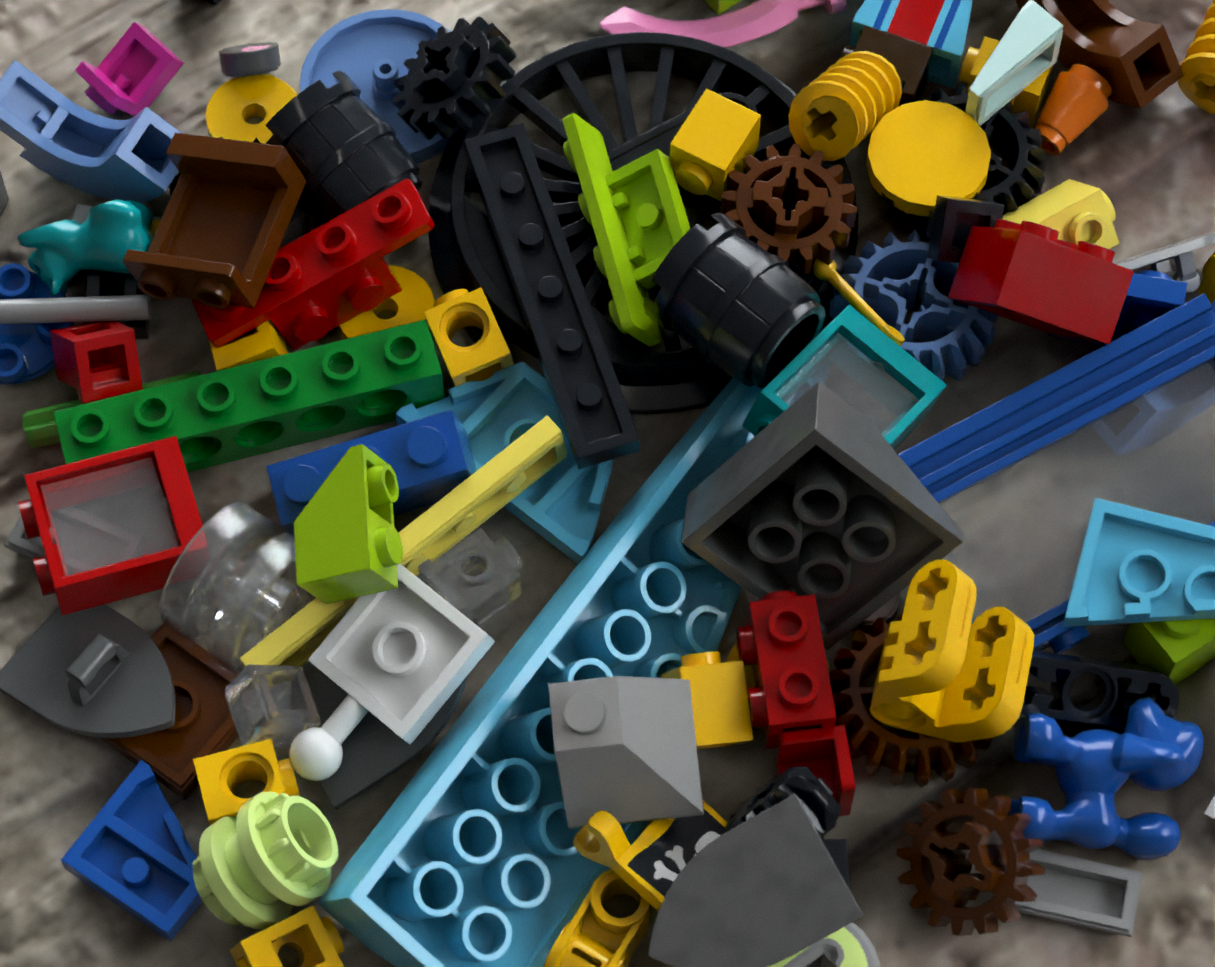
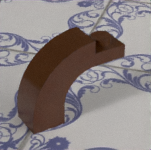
M1029 0L1015 1L1021 10ZM1033 0L1063 24V34L1057 60L1068 70L1074 64H1082L1098 72L1112 88L1109 100L1141 109L1184 76L1164 25L1131 18L1115 8L1108 0Z

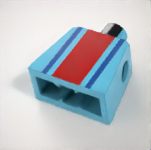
M865 0L852 22L850 46L856 47L864 26H868L933 47L928 80L955 89L958 83L973 0Z

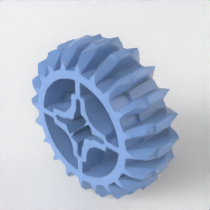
M916 229L909 234L908 242H900L890 231L884 238L883 248L868 240L866 245L862 247L861 257L850 255L844 264L843 274L839 275L887 325L894 327L904 336L905 341L900 346L943 382L945 374L959 382L966 374L967 364L977 367L978 363L983 359L984 347H988L994 338L995 327H993V323L996 322L997 315L950 299L935 288L936 286L949 296L959 263L942 262L928 258L930 243L920 242V236ZM834 286L832 291L834 298L830 300L829 316L832 321L848 305L852 306ZM922 298L919 312H913L910 323L905 324L907 310H913L917 299Z

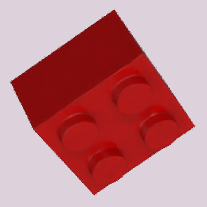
M997 219L994 228L971 226L948 298L1057 337L1110 345L1134 271L1112 263L1115 252L1107 248L1083 241H1078L1076 245L1058 240V231L1037 223L1022 221L1021 224L1008 220Z

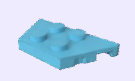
M523 361L494 372L487 380L469 381L449 389V397L418 409H415L414 404L411 403L401 407L396 412L397 425H402L452 410L467 432L476 470L480 469L548 415L562 431L567 457L506 504L504 508L577 564L591 549L615 459L578 470L547 380Z

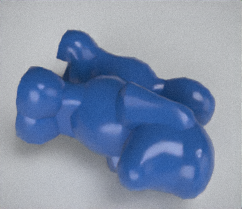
M1150 697L1138 699L1130 707L1126 728L1121 735L1105 729H1092L1080 732L1073 738L1063 735L1061 728L1053 718L1040 713L1026 714L1025 717H1021L1017 722L1014 738V758L1021 762L1056 768V776L1060 788L1065 795L1066 804L1059 810H1053L1046 800L1037 797L1019 796V799H1012L1008 816L1028 814L1031 817L1030 823L1022 831L1025 838L1041 839L1042 842L1068 841L1085 849L1094 850L1113 845L1137 859L1154 860L1165 857L1177 848L1180 841L1181 832L1178 823L1170 816L1158 812H1145L1128 819L1122 818L1116 812L1115 793L1129 777L1134 783L1149 791H1166L1182 785L1191 778L1199 767L1204 748L1202 731L1198 725L1192 722L1178 721L1166 716L1160 706Z

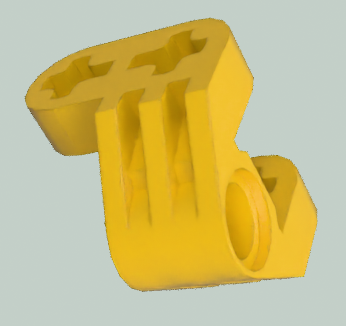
M937 559L927 563L918 570L911 580L902 620L890 623L881 652L870 705V714L883 724L957 743L993 738L1004 734L1017 721L1023 707L1034 648V633L1031 627L1005 607L988 609L980 614L972 623L977 592L974 581L948 560Z

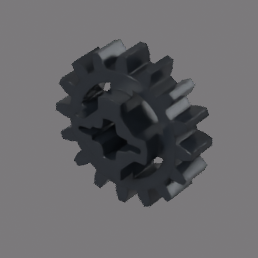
M464 17L459 18L453 31L450 32L444 26L439 27L436 34L437 39L435 41L432 39L428 41L422 40L418 44L419 50L416 52L418 57L406 59L403 63L409 70L408 74L396 79L394 85L401 91L392 99L393 104L400 110L398 116L415 133L420 132L427 140H431L437 132L444 140L450 139L455 126L458 125L465 132L470 130L472 118L477 114L487 117L491 113L490 106L493 104L491 99L504 98L506 94L505 90L500 86L501 83L515 75V71L509 65L517 57L516 52L509 46L511 42L493 23L488 24L482 17H477L471 25Z

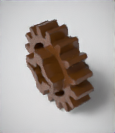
M799 144L791 146L788 156H780L777 149L770 145L767 146L765 161L760 162L757 158L748 154L744 157L743 173L737 171L729 173L727 191L722 192L720 212L744 228L749 240L758 244L770 254L780 256L787 263H797L804 275L810 274L813 258L817 257L821 262L829 265L834 259L835 246L847 248L851 233L850 228L855 227L857 207L853 205L855 187L853 184H841L844 168L840 164L832 166L827 170L822 167L824 152L820 150L815 152L808 160L801 157ZM790 198L792 199L791 219L786 221L784 218L786 200Z
M968 788L965 796L961 790L948 789L942 791V805L937 801H924L919 805L921 813L925 818L924 823H905L903 828L914 838L912 847L898 848L896 856L909 860L911 870L900 875L898 880L899 884H915L918 890L909 902L912 909L932 908L928 920L930 926L946 927L951 922L953 935H972L974 928H976L979 935L998 932V919L1003 923H1014L1021 919L1019 910L1015 905L1016 901L1035 902L1038 895L1026 883L1028 877L1044 875L1045 868L1036 863H1031L1029 853L1042 847V840L1024 837L1022 831L1030 823L1031 817L1028 814L1008 816L1012 799L1008 796H993L989 800L988 791L984 788ZM974 816L972 822H964L959 832H950L946 829L950 824L962 817ZM960 850H970L968 858H965L966 854ZM972 865H975L974 869L980 873H970ZM980 891L994 894L990 900L980 906H966L968 901L976 900Z

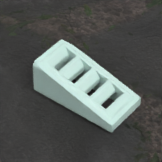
M1029 0L1021 8L970 86L965 112L971 115L979 126L1057 62L1063 34V24L1033 0Z

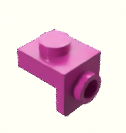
M134 21L98 67L81 61L75 71L89 84L85 94L104 111L113 115L117 109L136 116L145 107L149 108L184 62L146 27Z

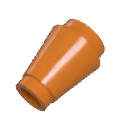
M1074 64L1068 72L1063 71L1059 73L1034 129H1040L1042 137L1041 149L1046 150V153L1054 156L1060 155L1065 147L1108 109L1109 103L1107 99L1112 93V88L1098 72L1085 65Z

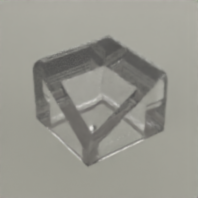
M248 664L225 689V697L242 746L272 738L274 748H290L293 740L299 733L308 728L318 727L322 723L302 666Z

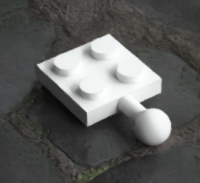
M401 564L397 565L398 589L359 597L308 659V661L346 691L348 695L321 728H308L299 733L293 740L289 752L290 762L293 769L305 779L312 781L324 780L331 777L339 769L343 758L341 744L369 711L411 745L495 642L485 631Z

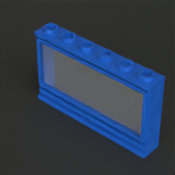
M1205 293L1112 341L1110 345L1106 344L898 454L964 533V542L942 560H948L969 576L976 585V602L972 623L980 614L988 609L1005 607L1031 627L1034 633L1033 650L1042 651L1051 646L1054 653L1057 654L1073 648L1090 637L1085 628L1087 626L1063 627L1095 498L1215 527V316L1211 311L1212 305Z

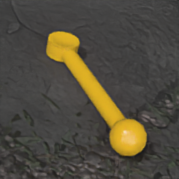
M818 258L814 261L813 273L815 277L824 281L828 280L856 311L899 346L904 343V336L894 327L887 325L838 274L837 264L834 259L829 265L821 262Z

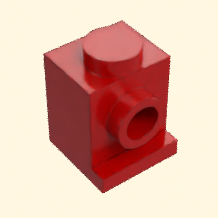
M93 321L50 330L57 379L78 390L79 402L84 404L143 390L134 329L116 321Z

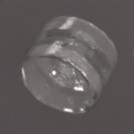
M237 501L223 507L195 534L173 566L162 590L159 605L162 621L187 638L199 640L206 636L205 642L210 654L234 670L246 671L247 669L240 660V657L304 608L312 595L297 585L294 535L282 533L275 537L273 521L248 504Z

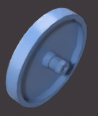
M398 9L373 10L353 15L327 30L315 42L306 56L300 75V93L318 80L328 89L337 84L332 73L337 71L345 72L360 89V99L383 122L390 124L396 131L397 139L409 152L416 164L431 159L444 151L452 136L460 127L459 125L455 126L450 139L444 140L437 132L431 140H427L420 132L415 133L398 116L400 110L392 102V99L401 92L394 85L395 80L407 75L409 72L403 65L405 60L417 58L418 44L422 40L428 41L432 39L435 41L438 28L443 26L429 17Z

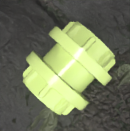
M261 792L239 808L237 817H223L204 830L199 842V856L192 863L195 886L208 909L223 922L231 925L242 924L245 927L264 930L286 919L291 913L293 905H307L327 891L331 882V866L338 861L337 840L326 817L309 800L300 796L289 797L285 793Z

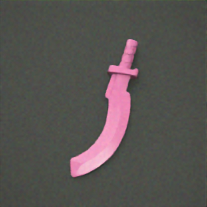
M757 0L745 7L712 18L669 20L643 14L624 6L601 20L599 25L610 34L635 32L667 33L691 37L727 48L760 38L788 25L798 18L799 11L823 5L827 13L831 15L843 12L847 7L846 0Z

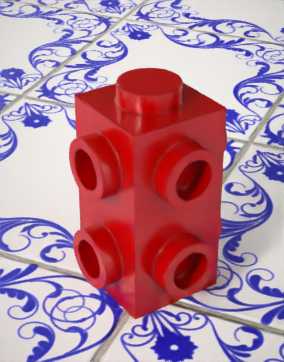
M776 591L762 596L759 601L749 602L746 626L736 627V640L739 661H743L744 666L752 665L755 687L747 688L752 728L762 727L765 749L776 748L778 735L783 732L834 727L836 712L815 594L797 596L792 591Z

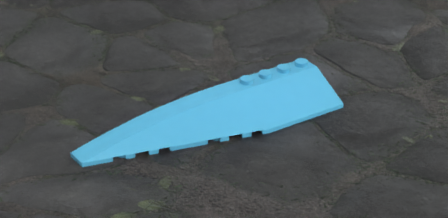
M826 363L787 404L791 406L819 381L824 384L831 366ZM734 378L731 379L624 506L547 602L317 902L368 949L395 967L544 966L556 939L567 923L575 916L594 881L601 873L611 869L584 857L574 847L573 839L580 829L570 830L568 828L554 750L548 684L611 676L661 678V674L682 667L681 656L717 651L742 587L681 543L687 496L754 438V435L745 429L742 424L763 388H759L756 385L749 387ZM648 821L620 824L630 845H632Z

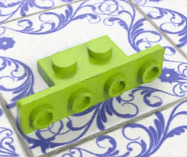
M572 113L562 119L568 141L563 144V149L570 166L578 174L583 193L579 194L578 202L584 217L594 229L598 243L593 249L594 258L601 273L608 279L613 299L609 301L611 317L623 334H630L647 346L652 347L662 342L657 323L645 313L643 306L645 295L650 299L647 289L657 285L652 281L656 270L675 244L691 229L670 158L657 148L613 171L600 131L577 114Z

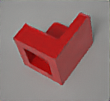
M845 725L783 732L778 735L774 760L776 775H781L786 769L791 767L807 766L815 777H821L833 792L831 796L841 807L839 816L850 815L856 787Z

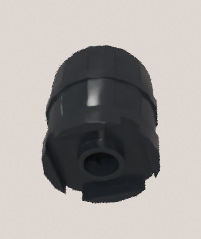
M342 71L332 73L337 84L327 89L320 80L316 81L291 99L266 124V127L273 134L266 144L284 146L305 177L306 184L298 203L302 207L305 206L307 208L308 214L319 226L404 179H410L418 192L423 183L418 177L419 167L397 139L396 131L389 123L383 122L360 99V89ZM255 138V140L253 141L255 143H261L257 138Z
M716 213L711 215L716 221V225L706 230L699 223L696 224L667 254L652 278V281L659 285L661 289L655 302L645 295L644 310L647 316L664 329L676 331L697 350L698 356L705 362L716 365L746 386L756 385L764 389L818 335L826 316L825 308L820 304L819 295L790 269L789 263L780 256L770 254L758 244L749 240L746 230L727 215Z

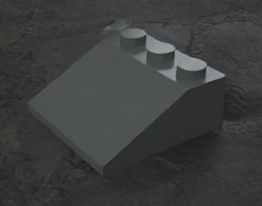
M819 381L688 494L681 543L758 599L776 591H792L797 596L815 594L824 647L828 650L909 586L913 577L923 566L934 560L943 559L963 543L964 533L871 421Z

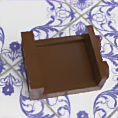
M175 133L166 154L181 175L148 252L128 249L122 262L137 280L139 289L155 299L170 301L173 297L198 300L209 307L225 309L228 305L255 308L306 184V179L284 146Z

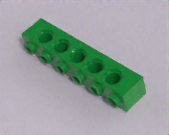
M425 319L54 411L53 413L66 464L176 436L187 473L395 421L396 412L403 406L413 403L415 409L444 399V387L441 367L427 320Z

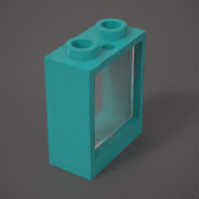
M848 305L760 392L742 426L755 437L820 381L867 417L895 450L926 418L947 385L852 306Z

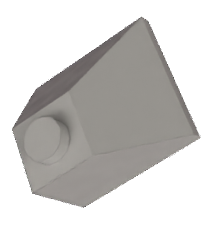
M611 676L548 684L554 750L567 823L570 830L581 829L600 810L610 813L619 824L704 815L689 679Z

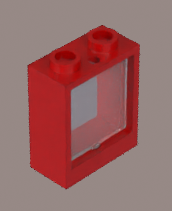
M176 436L24 475L30 499L18 502L27 539L41 537L45 555L33 558L42 595L56 593L62 616L213 575L208 541Z

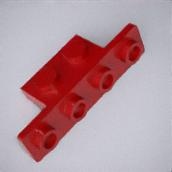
M404 179L278 249L255 308L228 305L225 309H217L192 299L193 306L208 339L216 348L227 344L271 319L294 351L309 342L324 337L330 330L357 315L375 309L384 300L401 292L402 289L393 271L383 257L432 230L434 222L413 182L410 179Z

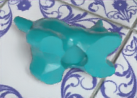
M116 199L90 208L88 217L82 224L67 219L54 222L18 235V241L24 247L36 248L28 258L29 267L49 286L50 293L54 296L61 289L66 293L69 280L82 270H102L112 273L131 274L122 260L128 249L148 252L154 238L151 229L153 214L140 202Z

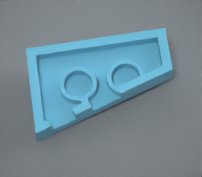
M1095 498L1063 627L1215 618V527Z

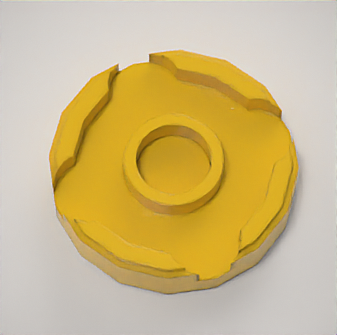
M924 100L902 104L881 118L871 132L866 167L871 185L880 195L883 192L887 198L893 200L894 207L907 214L929 217V211H935L937 195L971 199L977 192L979 194L986 184L991 150L984 130L971 115L951 104Z

